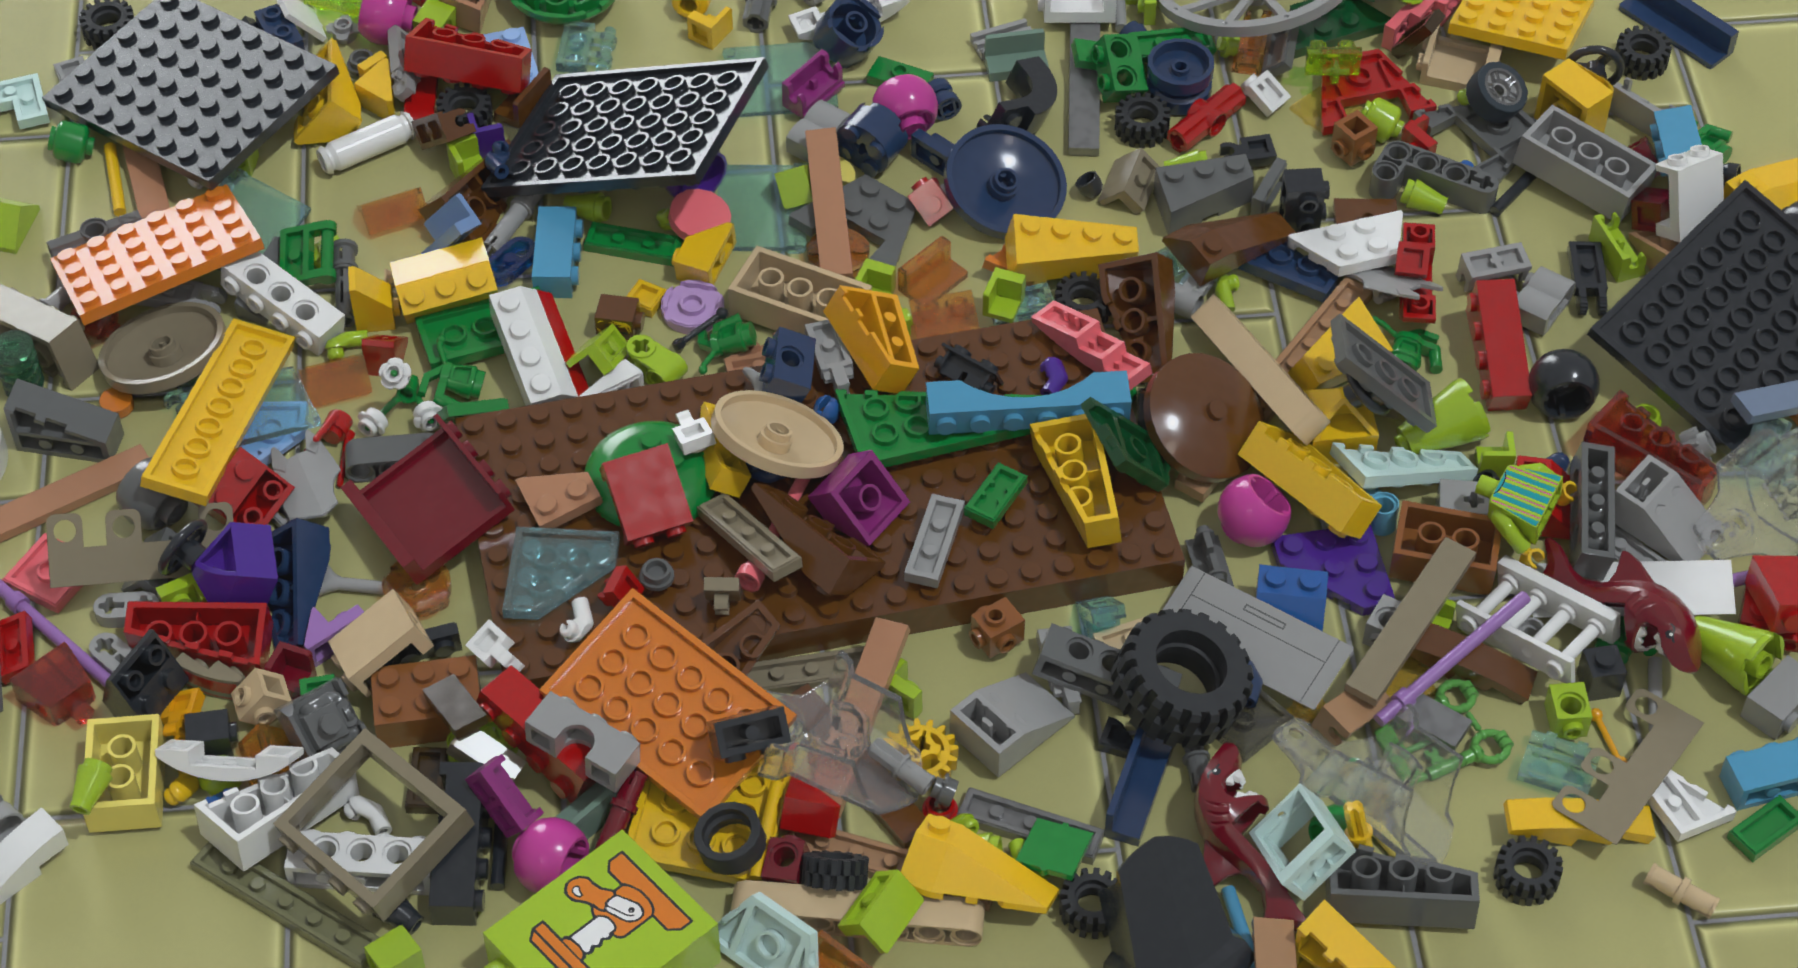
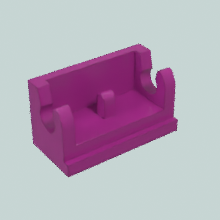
M821 49L782 82V106L803 119L808 110L817 101L823 100L827 102L845 87L841 64L837 62L832 68L829 64V54Z
M500 754L487 761L469 775L465 781L505 837L509 838L522 832L544 812L541 807L533 809L501 765L506 758L503 754Z

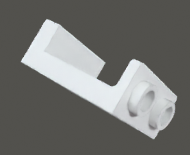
M1038 0V11H1043L1044 23H1116L1117 0Z
M1707 145L1692 146L1689 151L1669 155L1668 159L1656 163V171L1666 173L1669 176L1670 218L1656 223L1657 236L1680 243L1724 200L1723 153L1711 150Z

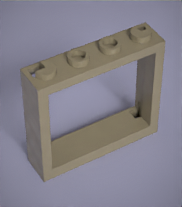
M366 728L356 736L273 823L281 833L278 841L286 846L292 854L299 850L306 856L302 861L313 872L319 875L324 871L331 877L327 882L339 894L344 896L349 892L356 898L352 903L363 914L365 913L369 916L371 913H374L383 922L475 825L465 808ZM370 757L444 817L374 893L300 832Z

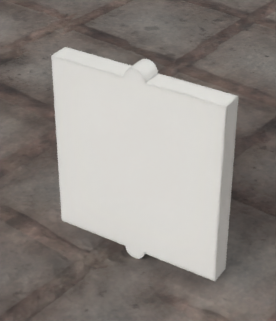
M277 0V4L280 5L286 19L322 42L327 39L322 28L323 25L320 23L314 9L300 0Z

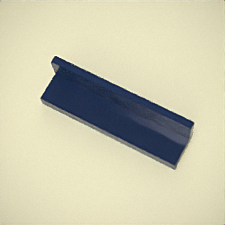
M1624 0L1619 4V11L1642 26H1649L1648 29L1650 31L1657 28L1659 29V35L1664 32L1667 35L1666 39H1670L1673 46L1708 69H1713L1734 52L1739 31L1692 0Z
M1140 727L1136 731L1108 807L1104 833L1106 838L1137 847L1140 845L1174 749L1172 746L1164 745V741L1156 738L1152 740L1145 736L1147 732Z

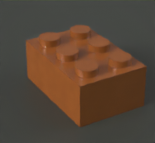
M1402 500L1389 578L1415 582L1442 541L1447 537L1476 552L1475 560L1455 590L1489 595L1492 591L1497 569L1501 534L1493 525L1488 515Z
M476 655L382 666L371 675L374 727L377 738L390 748L446 741L451 731L427 702L423 689L454 674L476 701L481 690Z

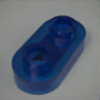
M523 236L512 238L489 257L497 287L509 285L533 265L535 242L532 239Z

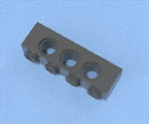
M1581 442L1570 463V481L1577 485V491L1570 495L1574 498V501L1570 503V564L1573 570L1581 577L1603 581L1615 560V447Z
M1051 623L1032 674L1119 708L1117 704L1120 699L1114 698L1111 688L1113 685L1111 669L1115 664L1114 660L1120 649L1076 633L1069 628ZM1158 665L1164 677L1174 686L1179 687L1183 674L1166 666Z

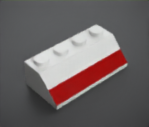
M518 286L489 295L490 315L525 406L580 397L589 386L579 362L570 368L566 364L575 351L552 293Z

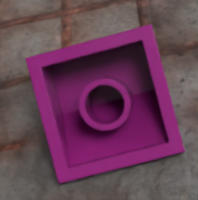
M872 450L848 454L808 496L824 520H828L835 525L834 528L850 537H854L865 546H870L910 503L909 499Z

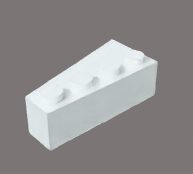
M331 747L290 764L289 771L257 778V784L240 791L237 787L223 792V798L209 804L206 799L194 804L200 834L243 872L283 846L278 841L281 833L273 823L340 753ZM356 772L300 831L311 828L348 803L349 798L360 795Z

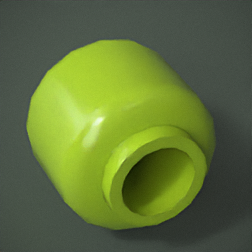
M1378 97L1372 102L1367 100L1361 110V113L1378 127L1376 141L1385 143L1391 136L1397 138L1404 125V122L1400 120L1401 109L1398 106Z

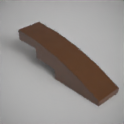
M1431 623L1410 656L1431 668L1467 636ZM1481 643L1443 676L1450 679L1458 675L1464 680H1470L1474 686L1484 692L1493 687L1519 704H1523L1529 700L1538 672L1507 654Z

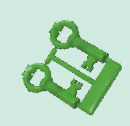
M1445 680L1438 687L1434 700L1460 714L1466 713L1465 716L1472 720L1471 726L1479 732L1471 739L1469 749L1456 754V756H1452V758L1446 759L1441 755V750L1437 745L1433 747L1432 752L1430 749L1425 750L1427 758L1433 761V765L1427 768V772L1422 770L1412 753L1435 742L1425 739L1407 747L1395 729L1397 727L1400 730L1406 726L1394 719L1393 722L1374 731L1375 736L1408 785L1413 786L1428 778L1434 781L1473 762H1481L1488 765L1501 764L1510 755L1514 743L1507 732L1495 729L1481 730V726L1473 714L1468 712L1475 705L1476 699L1479 696V692L1470 680ZM1453 687H1458L1467 701L1459 706L1451 705L1448 697L1445 696V692ZM1412 730L1415 740L1420 739V734ZM1493 737L1502 752L1495 756H1487L1479 745L1480 741Z

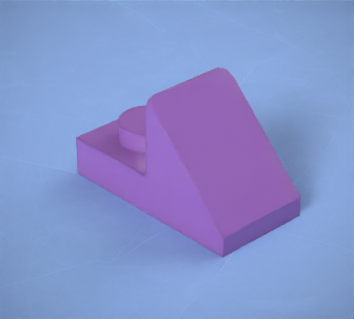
M358 604L348 611L339 613L330 622L315 607H312L304 648L312 652L315 668L334 655L328 641L364 613Z

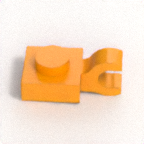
M199 687L179 691L161 713L160 718L164 724V737L173 735V739L185 740L184 714L201 712L206 697Z

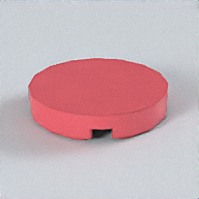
M688 189L677 194L671 202L668 220L670 227L677 236L685 240L687 236L726 222H731V212L726 202L715 193L703 189Z

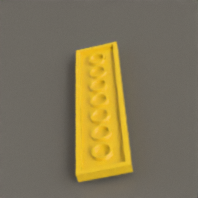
M233 318L225 332L221 345L213 352L142 474L140 487L206 506L224 475L227 464L241 444L294 348L295 337Z

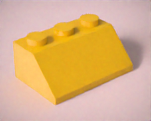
M482 238L389 263L407 324L415 322V317L489 299V295L498 293Z

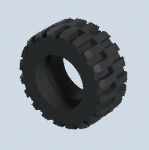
M1173 609L1160 610L1158 615L1157 613H1151L1145 616L1142 622H1138L1132 628L1111 669L1113 696L1115 699H1120L1117 705L1123 715L1128 714L1131 718L1130 724L1136 729L1140 727L1147 732L1145 736L1152 740L1156 738L1164 741V745L1175 747L1178 743L1182 745V748H1195L1197 743L1200 746H1205L1213 743L1215 739L1222 738L1230 727L1233 726L1252 693L1254 674L1252 666L1248 665L1250 658L1246 649L1240 648L1241 641L1234 633L1230 635L1226 631L1227 626L1220 621L1215 623L1209 620L1210 616L1202 612L1196 615L1192 614L1189 609H1179L1178 612H1174ZM1157 663H1173L1190 670L1202 682L1206 693H1190L1174 686L1164 677Z

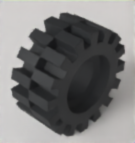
M94 0L95 5L89 3L86 5L87 10L82 9L79 21L84 41L86 40V44L89 47L92 45L93 49L97 50V48L102 46L119 29L134 18L131 5L128 6V2L125 0L121 3L120 0H104L105 2ZM107 23H114V24L109 25V26H102V25L107 24Z
M1637 25L1633 26L1632 30L1627 28L1624 30V33H1620L1615 51L1624 60L1625 71L1623 75L1627 76L1631 73V78L1635 80L1637 76H1641V80H1647L1648 76H1650L1653 80L1657 78V74L1659 76L1664 74V70L1668 66L1672 46H1670V39H1666L1667 35L1664 32L1659 35V29L1657 28L1650 31L1648 30L1649 26L1644 25L1643 29H1639ZM1635 51L1647 52L1650 55L1639 54Z
M459 83L454 84V89H451L449 86L445 88V93L441 92L439 99L436 100L437 112L442 111V113H446L458 108L474 109L455 117V123L459 127L468 124L466 114L472 112L478 128L492 125L493 110L491 96L487 94L486 89L480 90L470 87V83H464V87H460Z
M1140 92L1135 93V98H1132L1129 94L1125 96V100L1121 99L1115 111L1114 130H1116V136L1121 137V142L1125 144L1129 141V146L1133 148L1135 144H1140L1139 148L1145 149V144L1152 148L1155 147V141L1160 145L1163 142V138H1167L1171 110L1170 107H1167L1165 100L1160 102L1159 96L1155 95L1154 98H1150L1151 93L1146 92L1145 97H1141ZM1145 118L1151 120V122L1141 123L1133 119Z
M1081 271V276L1078 277L1076 272L1070 273V279L1064 276L1061 283L1058 282L1056 285L1055 301L1076 311L1097 308L1101 320L1105 324L1108 321V316H1111V312L1102 299L1100 279L1097 280V274L1092 272L1091 276L1088 277L1086 276L1087 271ZM1088 298L1093 300L1094 303L1081 305L1072 300Z
M1525 835L1518 836L1517 843L1513 838L1509 839L1507 845L1503 844L1496 859L1493 879L1496 880L1495 886L1498 890L1504 888L1502 895L1506 899L1513 895V903L1518 905L1520 899L1525 900V906H1532L1533 900H1536L1537 905L1544 904L1545 898L1549 901L1553 897L1554 892L1557 891L1563 873V867H1561L1563 860L1561 856L1557 857L1558 850L1555 846L1548 849L1549 842L1543 839L1541 844L1537 843L1538 836L1531 835L1530 841H1526ZM1518 863H1530L1538 867L1542 875L1539 878H1526L1518 874L1514 866Z
M828 850L803 853L801 884L807 887L812 886V888L816 889L823 888V890H863L868 880L869 858L862 856V854H853L852 852L842 853L841 851L830 852Z
M1094 867L1093 874H1088V869L1083 868L1081 869L1080 877L1076 873L1072 881L1065 879L1060 892L1059 914L1062 915L1061 921L1064 925L1069 923L1068 930L1073 934L1079 929V937L1082 938L1086 937V933H1092V939H1098L1099 932H1102L1104 938L1108 936L1102 910L1088 911L1080 907L1078 902L1080 898L1087 895L1098 896V890L1115 884L1116 878L1111 881V872L1106 870L1104 875H1100V868Z

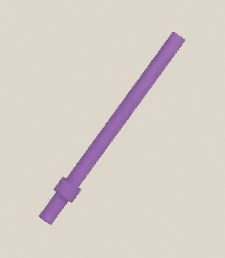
M0 579V597L5 601V606L14 614L25 610L32 617V625L105 687L106 680L111 674L31 606L30 599L21 591H14Z
M1524 591L1519 592L1410 686L1400 688L1391 696L1392 701L1374 715L1375 721L1383 727L1400 712L1408 711L1416 704L1417 697L1531 601L1529 595Z

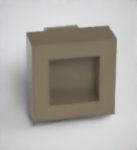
M704 577L706 600H714L715 615L729 616L730 601H741L739 578Z

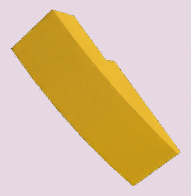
M703 402L700 418L704 417L712 429L711 416L715 405ZM714 435L716 444L703 450L705 476L709 488L739 498L749 482L751 474L745 461L727 450Z

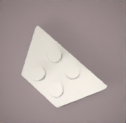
M1399 210L1289 234L1287 245L1293 250L1300 247L1309 252L1308 259L1316 264L1325 266L1328 271L1338 277L1396 264L1398 242L1401 239L1403 212Z

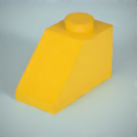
M726 222L687 236L681 248H676L672 256V265L675 268L676 279L680 281L701 280L714 285L737 242L734 223Z
M355 266L348 267L349 294L356 330H368V332L396 330L395 317L401 316L399 297L393 298L391 284Z

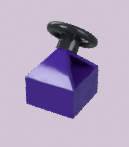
M195 519L184 526L173 537L159 559L158 572L161 575H171L182 566L189 569L208 602L268 604L278 581L271 525L230 522L206 548L202 545V542L208 530L207 522L203 519Z

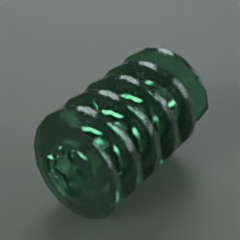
M10 330L0 334V379L7 397H9L16 379L41 387L44 386L45 379L32 338L26 332L20 330Z

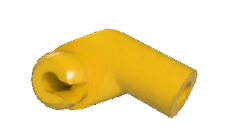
M177 770L179 776L164 791L165 801L170 805L176 806L180 802L188 800L199 788L198 777Z

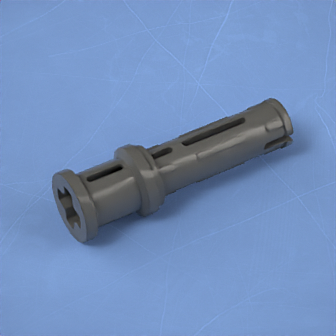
M346 238L334 241L333 266L337 271L335 308L345 314L344 328L355 324L349 294L348 267L355 266L358 268V265L355 263L358 245L355 241Z

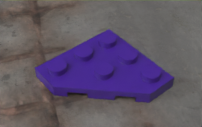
M1371 524L1361 539L1348 535L1345 538H1341L1329 529L1282 535L1275 542L1271 543L1277 566L1328 572L1327 597L1331 600L1336 597L1351 605L1350 610L1361 616L1371 615L1383 594L1395 599Z

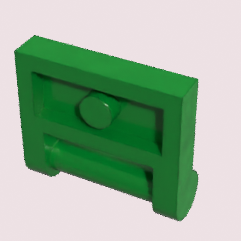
M322 220L281 229L279 267L305 286L319 283L325 285L335 283L337 271L333 266L334 236L337 235V223L332 220ZM321 236V268L314 269L315 237Z

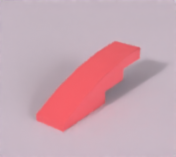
M1423 0L1420 4H1406L1385 24L1381 47L1392 51L1391 49L1404 32L1435 9H1439L1446 15L1440 23L1442 27L1459 7L1462 0Z
M1054 300L1031 317L1032 323L1051 340L1093 371L1127 370L1130 390L1152 374L1149 362L1127 353L1125 342L1102 332L1100 322Z

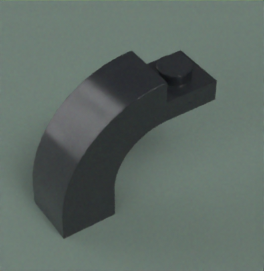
M1039 56L1016 60L1005 83L1017 96V99L999 102L987 125H1010L1024 129L1032 134L1042 127L1056 101L1057 84L1052 72Z

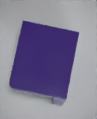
M473 112L466 114L468 124L474 123L476 132L471 134H475L478 139L479 153L482 158L493 150L492 145L495 141H505L504 129L501 123L478 128Z

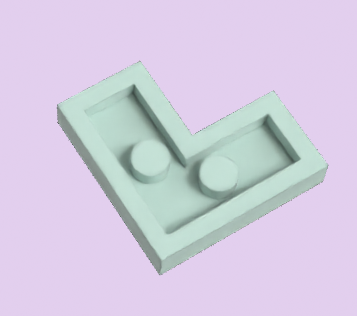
M38 73L0 81V112L14 109L19 129L50 123L46 104L42 99L43 92Z

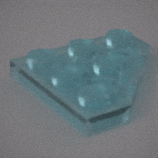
M516 527L502 608L503 618L539 620L615 569L620 544L619 532Z

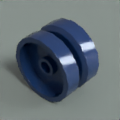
M1173 38L1162 41L1153 47L1148 55L1147 93H1151L1150 98H1154L1155 95L1159 96L1160 102L1165 100L1167 107H1170L1171 115H1187L1189 108L1197 99L1203 98L1207 100L1211 97L1214 57L1208 48L1190 39Z

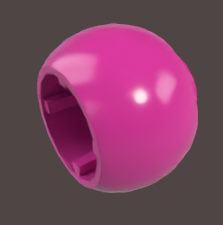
M362 0L358 31L368 41L377 45L388 46L387 30L393 25H397L410 33L413 30L412 20L418 12V7L412 5V0Z
M903 74L886 80L877 88L872 102L887 107L901 120L898 126L902 133L906 130L908 140L911 139V134L919 128L925 132L929 130L937 118V96L932 86L916 75Z
M1248 474L1234 479L1226 486L1218 501L1217 514L1221 521L1222 530L1231 540L1249 547H1263L1275 542L1285 532L1291 519V507L1284 494L1272 482L1260 475Z
M557 817L541 818L531 823L515 840L512 850L514 872L519 882L526 889L536 894L589 854V842L584 832L570 821Z

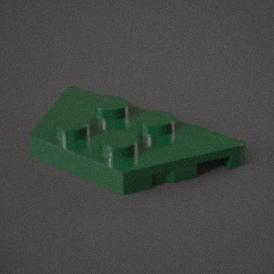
M1314 0L1290 5L1289 12L1303 7ZM1343 0L1328 13L1298 26L1299 32L1294 59L1383 33L1384 26L1391 17L1361 0Z
M1092 397L1081 403L1082 410L1111 458L1113 466L1119 472H1125L1135 478L1141 485H1147L1157 492H1160L1169 485L1171 466L1159 454L1147 430Z

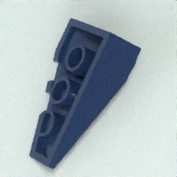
M295 518L272 531L278 581L267 605L270 607L272 614V638L275 648L280 641L298 647L304 646L311 609L316 606L330 560L329 527Z

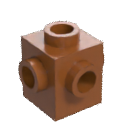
M1356 110L1334 123L1331 150L1350 166L1362 160H1367L1374 154L1378 127L1359 110Z
M1007 597L991 605H984L971 615L970 639L977 649H982L989 658L1000 653H1007L1016 644L1024 641L1025 619Z

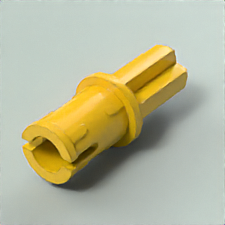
M1359 800L1347 801L1343 806L1347 824L1344 830L1345 835L1354 848H1358L1359 844L1373 847L1371 840L1373 828L1366 822L1363 804Z

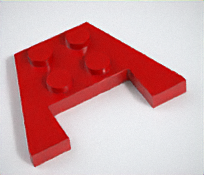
M1380 49L1322 59L1321 133L1323 136L1333 134L1334 123L1347 116L1344 107L1365 104L1367 100L1372 102L1378 97L1384 100L1399 98L1409 119H1413V113L1416 110L1424 109L1425 112L1435 111L1437 105L1432 99L1427 100L1422 96L1421 89L1415 83H1409L1402 76L1403 71Z

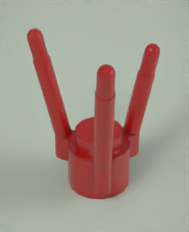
M334 409L328 413L321 428L313 437V441L318 442L324 439L330 444L344 441L339 465L341 471L338 474L336 484L340 488L345 478V446L356 434L350 430L353 424L350 415L342 410Z

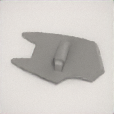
M1390 266L1346 275L1362 282L1363 288L1373 290V300L1377 304L1397 298V296L1419 300L1420 295L1413 291L1419 288L1443 291L1442 286L1431 281L1394 275L1395 268Z
M310 430L305 431L307 450L289 459H286L277 448L273 447L271 449L273 471L295 487L283 503V507L290 520L295 518H325L338 504L334 493V482L341 469L320 440L318 442L313 441L315 434Z

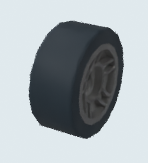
M1489 62L1471 76L1466 85V96L1472 109L1484 120L1492 123H1505L1523 109L1527 102L1528 90L1523 78L1511 66L1501 62Z

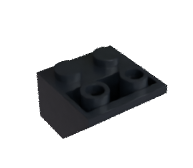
M149 629L107 678L102 701L114 717L160 715L189 681V677L155 630Z

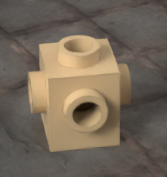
M255 668L231 693L239 721L268 727L277 718L273 711L274 709L291 701L284 675Z

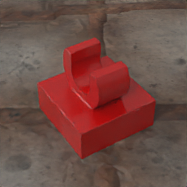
M1399 241L1394 275L1426 279L1431 245Z
M626 565L616 566L610 578L604 581L606 586L603 592L598 593L597 597L605 606L613 605L615 607L632 588L642 594L644 587Z

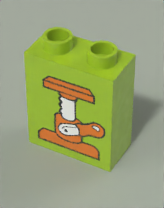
M623 829L483 932L488 964L483 968H714L721 962L718 923Z

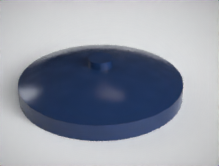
M992 124L969 131L956 142L944 167V187L955 211L970 226L995 238L1005 239L1013 214L1056 218L1065 202L1067 182L1064 169L1058 157L1040 138L1015 126Z

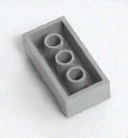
M1553 104L1522 135L1512 162L1609 219H1612V214L1616 212L1620 222L1631 211V200L1646 187L1651 186L1656 174L1655 162Z

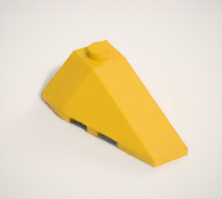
M332 37L316 56L336 64L340 74L304 106L303 116L299 115L294 123V142L298 145L330 142L356 131L362 123L361 103L337 41Z
M1798 157L1749 169L1726 181L1724 199L1746 180L1781 210L1798 201Z
M928 814L916 830L901 869V873L920 895L933 899L943 900L944 894L965 897V903L977 905L978 900L984 899L997 901L998 905L1005 909L1046 914L1059 894V888L964 825L950 821L946 817Z

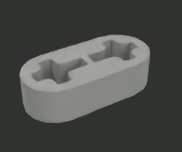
M147 591L108 593L98 597L94 602L93 609L97 622L105 628H122L125 624L128 601L159 602V599L154 593ZM114 607V609H112V612H111L110 614H105V613H108L109 608Z
M112 633L98 634L89 644L91 657L110 674L113 673L132 650L131 647ZM103 648L106 650L112 649L114 655H110L105 650L100 652V650Z

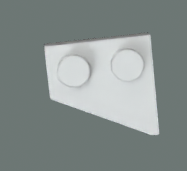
M1672 770L1669 771L1647 802L1677 842L1732 821L1737 813L1734 807L1729 804L1724 809L1707 799V791L1697 785L1688 783L1684 777Z

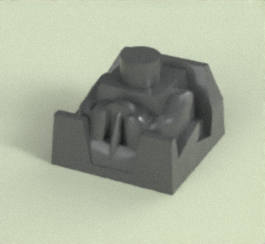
M335 677L273 710L292 747H304V754L298 758L299 761L331 747L341 753L366 728L365 724L358 719L348 700L349 693L341 678Z

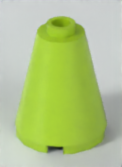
M1458 378L1433 397L1437 427L1426 433L1418 426H1412L1407 421H1404L1396 428L1397 435L1394 436V441L1397 447H1404L1406 450L1419 454L1421 449L1444 450L1484 440L1490 436L1488 433L1491 432V428L1480 401L1475 402L1468 395L1473 392V389L1464 379Z
M1702 615L1695 617L1702 641L1701 660L1742 695L1748 696L1773 670L1771 667L1775 658L1782 660L1785 643L1783 637L1775 632Z

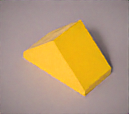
M383 58L354 83L361 106L382 119L395 115L394 93L392 89L393 78L391 77L389 58Z

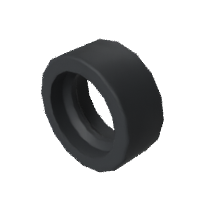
M726 802L709 808L699 818L694 828V843L704 864L709 869L719 874L733 875L752 868L761 859L766 849V834L754 810L742 803ZM730 824H742L749 827L751 834L747 842L739 849L729 853H718L711 850L710 841L713 835L721 828Z

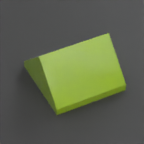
M0 198V251L17 254L40 211L39 205Z

